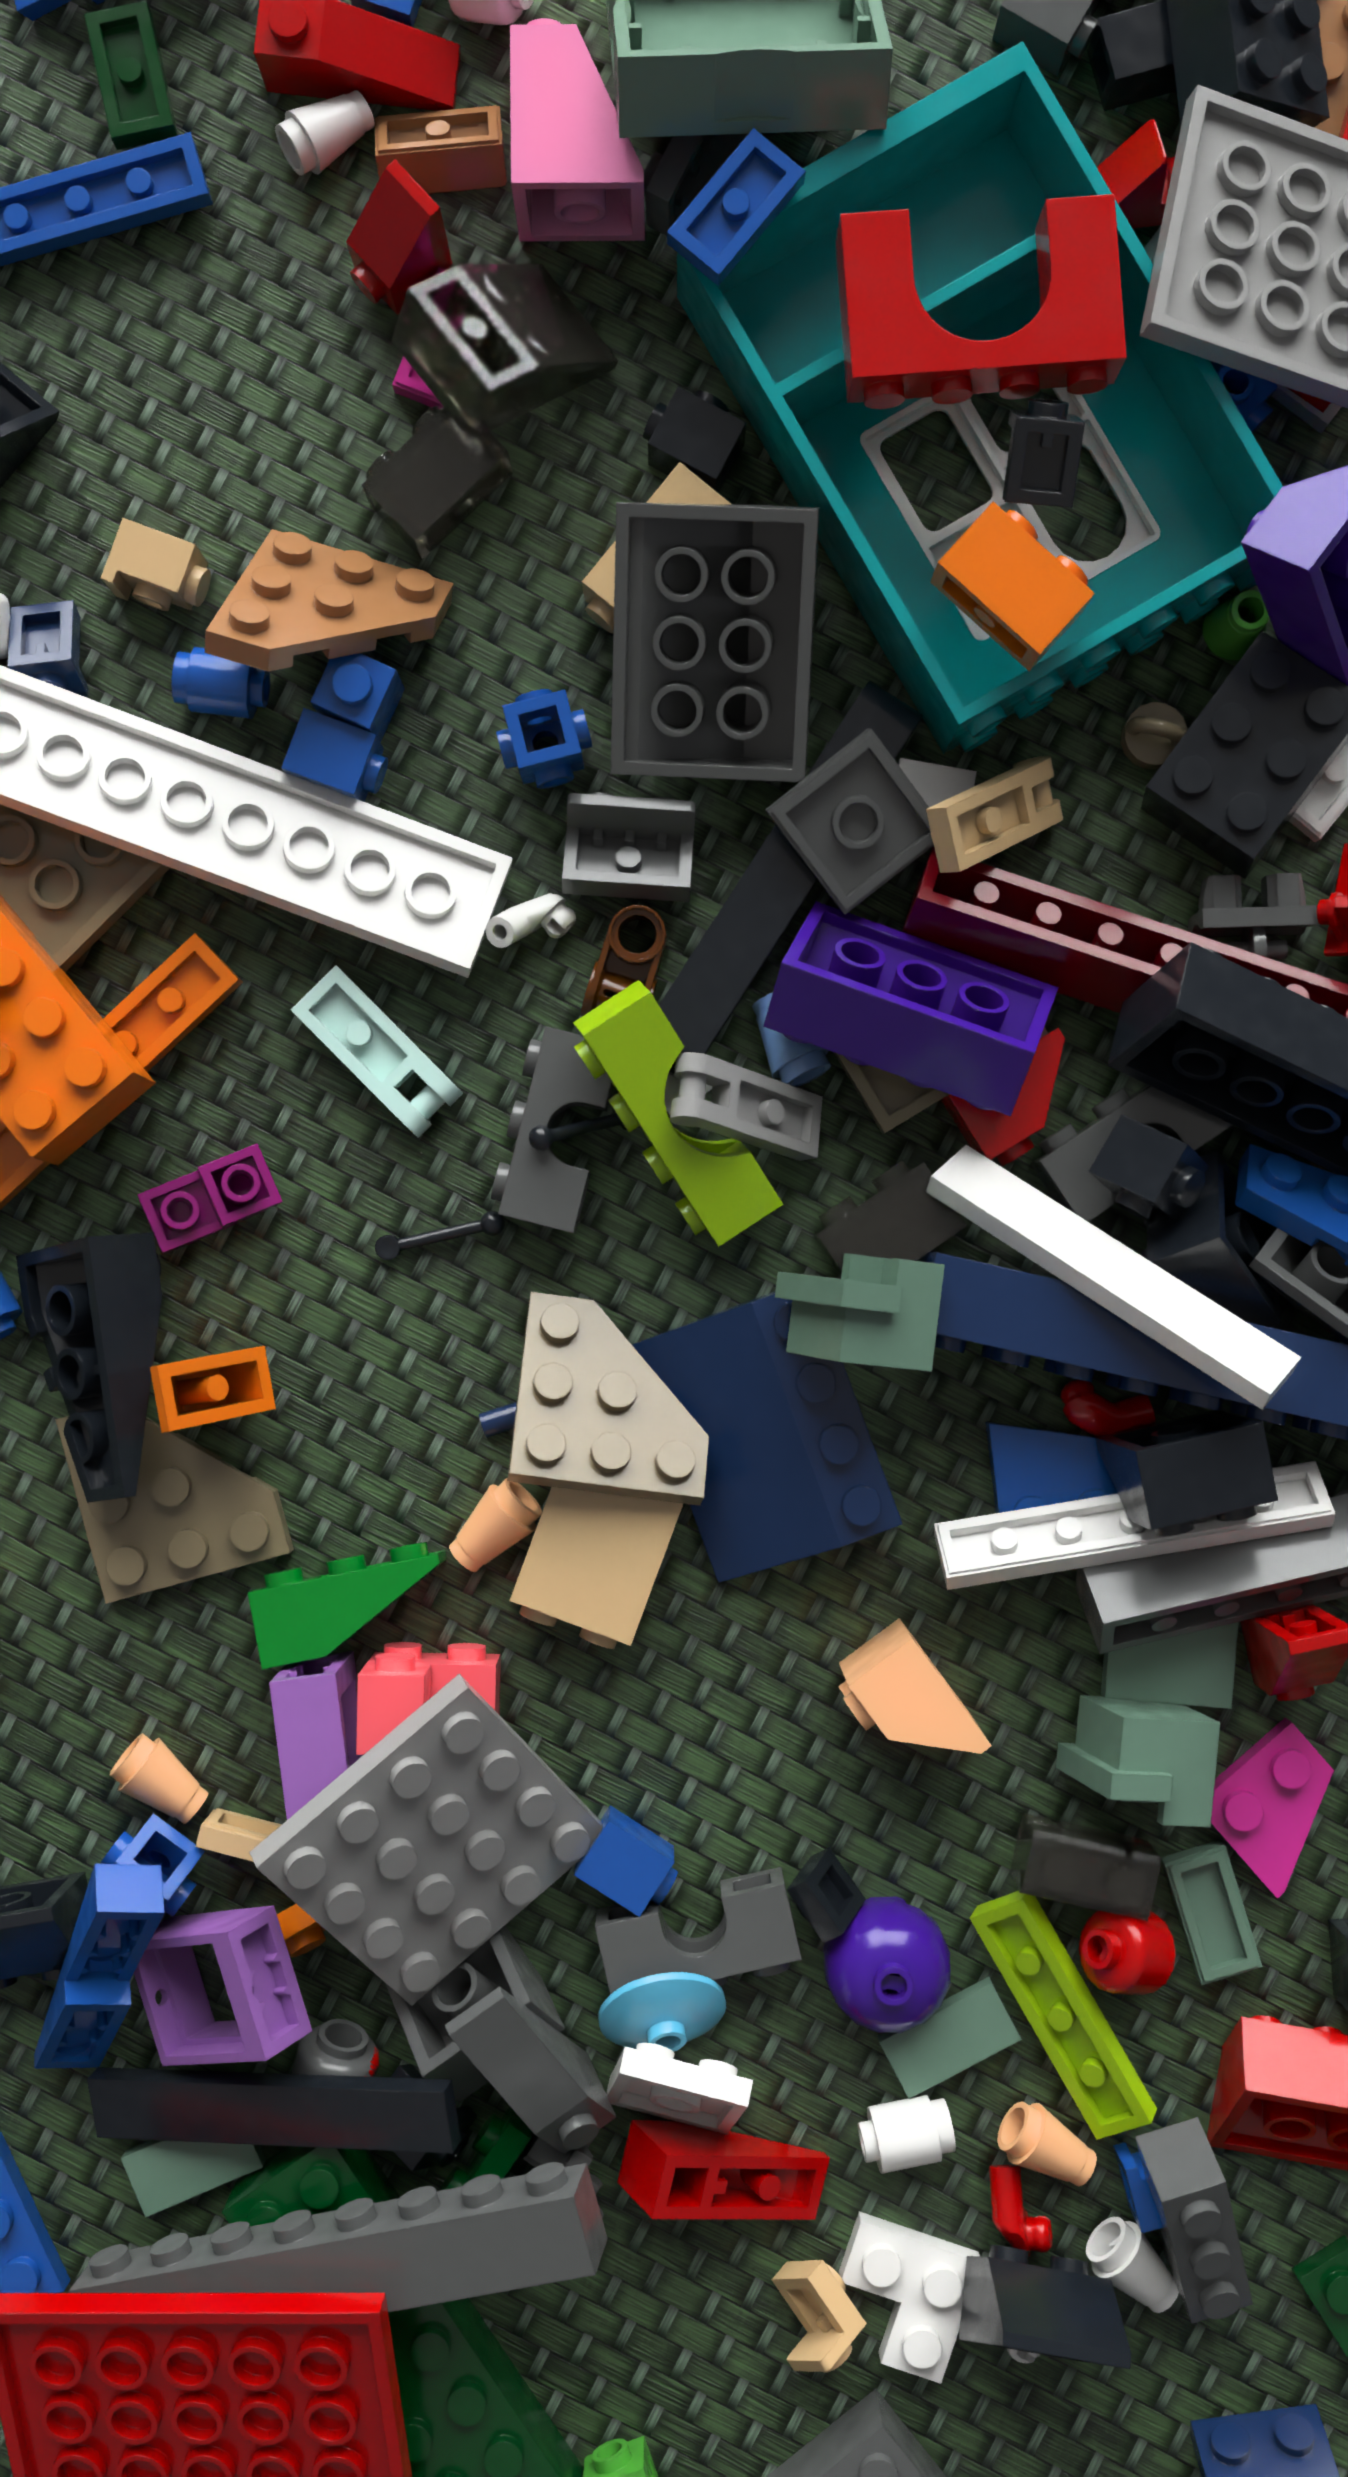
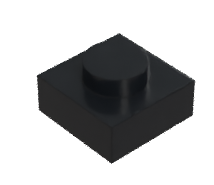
M830 1847L812 1855L787 1889V1892L796 1903L800 1914L811 1924L823 1943L842 1935L866 1900Z

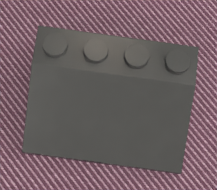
M616 502L610 774L800 782L806 777L820 507Z

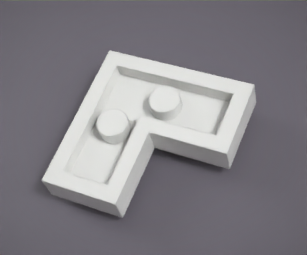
M859 2211L839 2269V2275L847 2285L895 2301L878 2351L880 2363L941 2384L960 2330L967 2256H980L979 2252Z

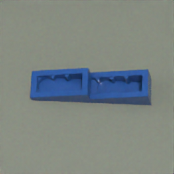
M94 1865L35 2049V2068H98L131 2006L130 1980L164 1915L161 1865Z

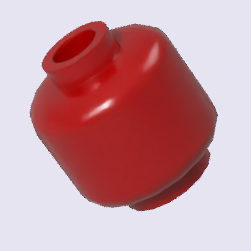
M1116 1906L1100 1909L1088 1918L1081 1931L1079 1942L1080 1961L1087 1978L1098 1989L1112 1994L1143 1995L1154 1993L1167 1983L1174 1970L1176 1958L1174 1937L1164 1920L1156 1913L1145 1909Z

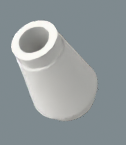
M354 90L347 95L343 94L286 111L285 120L275 126V133L285 158L298 175L302 176L309 171L318 175L364 136L365 132L373 129L375 122L367 101L358 90Z
M1110 2217L1094 2229L1086 2245V2255L1091 2261L1094 2274L1100 2278L1110 2279L1114 2287L1143 2305L1148 2306L1155 2313H1161L1170 2308L1179 2293L1174 2278L1145 2235L1141 2233L1138 2225L1131 2221H1124L1120 2217Z

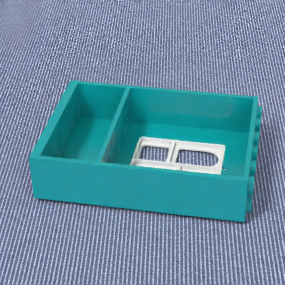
M1023 41L887 119L886 129L868 130L804 167L803 169L806 173L803 186L719 286L677 252V298L798 506L820 507L818 540L917 710L923 714L922 718L943 754L958 745H961L965 753L977 748L998 733L996 726L1013 713H1016L1020 721L1032 716L1053 701L1051 694L1068 681H1071L1075 688L1089 683L1109 668L1107 662L1118 655L1123 649L1126 648L1130 656L1144 651L1164 636L1162 630L1176 621L1178 617L1181 616L1185 624L1199 619L1219 604L1217 598L1229 591L1235 584L1240 592H1244L1257 585L1241 541L1245 537L1251 520L1258 512L1267 508L1283 485L1210 360L1139 336L1153 263L1116 200L1115 208L1127 358L1114 384H1108L1101 391L1076 395L1067 392V387L1052 388L1059 401L1069 403L1068 414L1077 415L1085 422L1082 446L1092 455L1120 503L1125 517L1124 537L1119 547L1108 557L1092 562L1077 561L1063 554L1052 541L1031 504L1010 503L1003 500L1009 452L1000 450L972 404L971 399L956 404H938L932 401V397L905 399L901 405L888 409H871L866 407L864 402L847 403L836 258V237L840 214L909 209L914 281L918 297L924 309L938 325L954 335L970 340H994L1006 337L1022 329L1039 312L1040 288L1035 228L1045 200L1050 198L1112 194ZM942 411L949 416L991 488L992 497L986 504L941 530L930 531L921 523L882 456L880 446L887 438L930 413ZM993 501L1005 512L1014 510L1024 516L1035 528L1038 534L1037 541L1056 558L1062 555L1075 562L1087 576V586L1095 593L1084 612L1030 671L1023 667L930 583L938 561Z

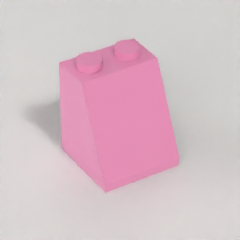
M547 18L532 20L527 25H510L511 187L520 242L645 241L644 169L630 139L619 138L617 111L577 25L561 24L556 20Z

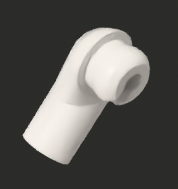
M548 893L510 907L495 915L487 922L485 933L490 943L499 948L508 947L541 927L546 930L551 938H561L575 924L576 915L571 908L564 904L565 898L557 894Z

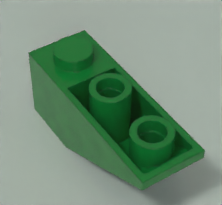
M421 1542L389 1549L391 1558L389 1562L366 1566L363 1554L326 1562L328 1574L304 1579L302 1567L264 1575L266 1587L248 1592L262 1670L322 1658L331 1654L447 1560L445 1550L429 1553L427 1542Z

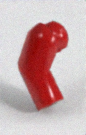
M1079 1379L1069 1382L1061 1391L1060 1397L1065 1405L1063 1412L1069 1422L1095 1437L1147 1426L1156 1422L1151 1402L1145 1394L1112 1403L1101 1395L1094 1393V1386L1091 1382Z
M1017 2165L989 2166L992 2219L996 2229L1012 2248L1029 2251L1028 2256L1031 2255V2251L1048 2252L1053 2244L1051 2221L1046 2216L1029 2217L1027 2210L1023 2207L1021 2167Z

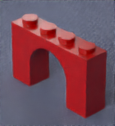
M1105 194L1045 200L1035 228L1040 288L1039 312L1027 325L1011 335L994 340L980 341L962 338L945 330L930 317L921 304L914 281L909 209L840 214L836 237V258L847 403L864 402V405L871 409H888L901 405L905 399L932 397V401L938 404H956L970 399L973 394L999 392L1000 397L1004 399L1015 400L1031 397L1037 394L1040 389L1067 387V392L1071 394L1084 395L1101 391L1108 384H1114L1127 358L1115 195Z

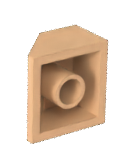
M900 1618L839 1662L846 1681L838 1687L845 1696L843 1698L845 1703L866 1731L877 1724L885 1737L891 1741L982 1754L992 1746L975 1719Z

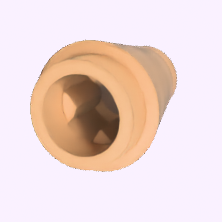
M506 1478L499 1486L492 1484L457 1534V1538L449 1545V1549L462 1566L472 1572H477L483 1565L489 1563L536 1530L535 1521L541 1516L542 1509L536 1499L518 1482H510Z
M143 1733L124 1751L109 1774L120 1783L118 1791L173 1818H177L183 1824H186L197 1813L209 1792L199 1786L200 1783L160 1738L152 1741Z
M1021 2101L1014 2104L1004 2116L998 2131L997 2142L999 2148L1007 2153L1010 2163L1065 2182H1070L1078 2187L1084 2185L1091 2178L1097 2161L1095 2151L1087 2147L1084 2142L1041 2104L1033 2103L1028 2105Z

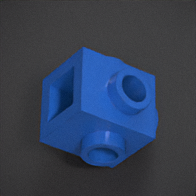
M550 689L527 692L515 698L514 703L502 705L508 728L496 731L506 769L518 766L523 785L536 782L537 788L540 789L560 786L574 779V771L585 769L581 750L593 747L584 710L580 709L571 712L565 689L552 692ZM542 737H552L558 742L556 746L534 750L536 742Z
M153 1813L135 1837L124 1831L100 1864L161 1865L164 1911L173 1917L197 1885L187 1876L205 1851L195 1847L196 1844Z

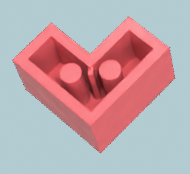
M415 1642L384 1644V1651L374 1652L358 1673L356 1755H364L458 1674L500 1715L501 1654H486V1645L477 1643L448 1645L447 1653H422V1644Z

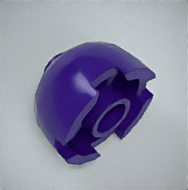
M871 1897L864 1901L842 1935L825 1942L824 1975L835 2003L857 2025L877 2033H903L924 2024L942 2006L951 1980L950 1951L938 1923L921 1909L907 1904L904 1899L899 1897Z

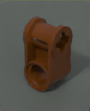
M631 905L621 909L614 915L609 924L599 961L595 963L580 1016H584L611 997L605 996L606 993L618 994L638 980L654 997L658 983L656 978L667 942L663 920L656 911L643 905ZM635 920L646 921L656 930V940L653 946L646 952L639 954L625 950L620 943V934L624 926Z

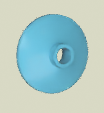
M687 1972L650 1975L625 1984L605 1999L598 2013L599 2027L602 2034L615 2044L636 2049L638 2043H652L669 2048L674 2052L681 2049L686 2042L711 2030L721 2020L726 2010V1999L722 1987L714 1980L703 1975Z

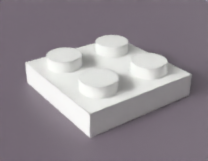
M638 2043L636 2049L624 2048L610 2075L606 2095L612 2105L723 2134H728L748 2108L753 2080L737 2076L738 2069L733 2065L710 2059L700 2060L699 2066L674 2059L675 2053L672 2050L652 2043Z

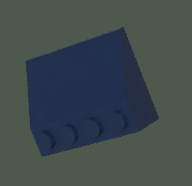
M775 1292L632 1344L709 1436L704 1499L700 1505H689L718 1583L840 1548L903 1524L843 1362L786 1352L792 1300L775 1298Z

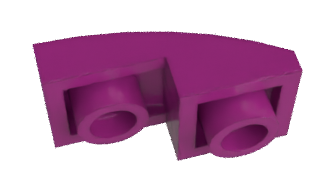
M258 1143L199 1166L197 1171L137 1194L139 1203L162 1255L224 1230L283 1202Z

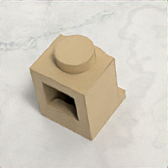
M122 518L101 579L113 594L121 599L128 601L133 589L132 596L150 607L169 611L172 603L192 610L193 605L199 607L203 603L209 589L211 573L207 569L208 562L196 544Z

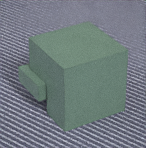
M844 1253L841 1279L778 1271L775 1298L792 1300L786 1352L836 1362L932 1372L945 1265Z
M1080 1695L1075 1743H1058L1056 1768L1109 1800L1158 1803L1157 1822L1161 1825L1211 1827L1220 1722L1185 1705Z

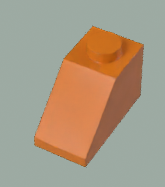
M265 1346L150 1367L161 1433L276 1409Z

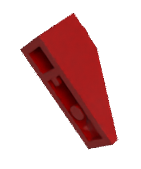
M259 0L254 56L267 92L330 99L358 90L367 103L433 111L455 109L461 56L460 44L338 0Z
M1314 1604L1240 1621L1253 1682L1269 1696L1276 1695L1277 1700L1293 1701L1314 1695V1686L1334 1682L1348 1658V1623Z
M632 2120L617 2183L651 2219L816 2220L830 2157L821 2151L729 2131L728 2134H723L677 2121Z

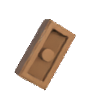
M500 106L377 116L375 118V157L379 179L385 168L396 159L427 194L495 188L506 185L507 176Z

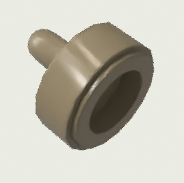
M1151 702L1140 706L1127 718L1121 730L1120 743L1124 754L1133 764L1143 769L1156 770L1161 767L1188 729L1183 716L1176 708L1166 703Z

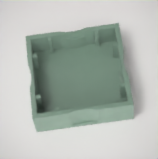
M606 0L619 138L749 134L753 128L759 133L875 130L887 128L893 47L881 0Z

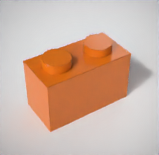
M993 501L938 561L930 583L1023 667L1030 671L1084 612L1095 593L1087 586L1088 578L1075 562L1062 555H1059L1057 558L1053 556L1037 541L1038 534L1035 528L1024 516L1014 510L1005 512Z

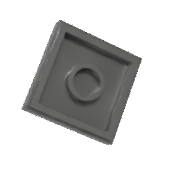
M867 728L765 809L844 914L851 911L934 846L926 812L929 806L871 728Z

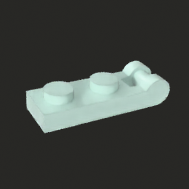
M337 965L291 1009L418 1138L432 1125L428 1119L445 1102L451 1106L463 1094ZM416 1072L427 1085L409 1101L397 1088Z

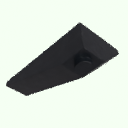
M153 1232L91 1236L18 1255L16 1260L25 1321L31 1338L43 1337L52 1367H49L43 1374L49 1391H60L69 1414L63 1432L87 1503L136 1496L151 1385L150 1367L153 1366L162 1302L160 1283L161 1263L156 1253Z

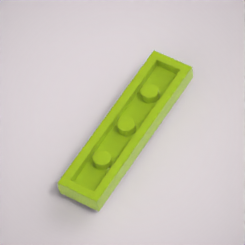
M1027 1887L978 1905L970 1916L972 1924L1096 2140L1151 2124L1157 2107L1032 1889Z

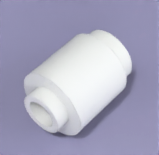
M921 2095L910 2099L868 2106V2121L858 2122L857 2124L864 2160L866 2163L877 2161L881 2174L941 2162L942 2154L956 2151L953 2125L944 2098L930 2101L928 2095Z

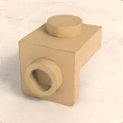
M824 2260L787 2261L771 2280L807 2333L786 2360L794 2371L824 2373L833 2371L848 2359L852 2352L851 2343L867 2323L845 2293L846 2286L841 2276L831 2266L827 2265Z

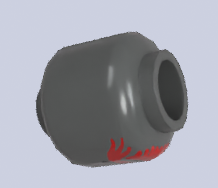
M343 2019L329 2020L312 2028V2032L301 2038L298 2043L291 2074L376 2077L379 2067V2050L365 2029L360 2025Z

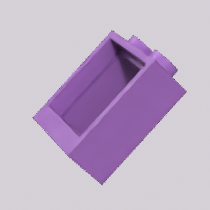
M354 1651L333 1653L322 1658L287 1664L269 1682L287 1820L363 1756L356 1755L357 1674Z
M274 1905L173 1916L159 1923L134 1975L162 2066L267 2061L312 2032ZM193 1945H213L235 2020H214L192 1949ZM158 1990L162 1995L160 2004H157L155 1999Z

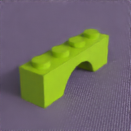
M639 980L573 1022L584 1039L575 1045L574 1049L595 1080L605 1073L610 1079L618 1094L608 1099L609 1103L629 1133L640 1126L652 1146L644 1150L642 1154L662 1185L673 1178L685 1197L676 1202L675 1205L695 1236L706 1229L719 1247L783 1205L752 1153L741 1141L732 1138L719 1141L700 1140L687 1136L672 1126L665 1106V1087L670 1069L685 1046L652 993Z

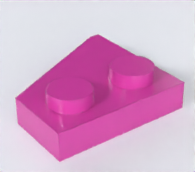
M1286 1717L1215 1778L1211 1824L1277 1899L1286 1890L1334 1772L1333 1768Z

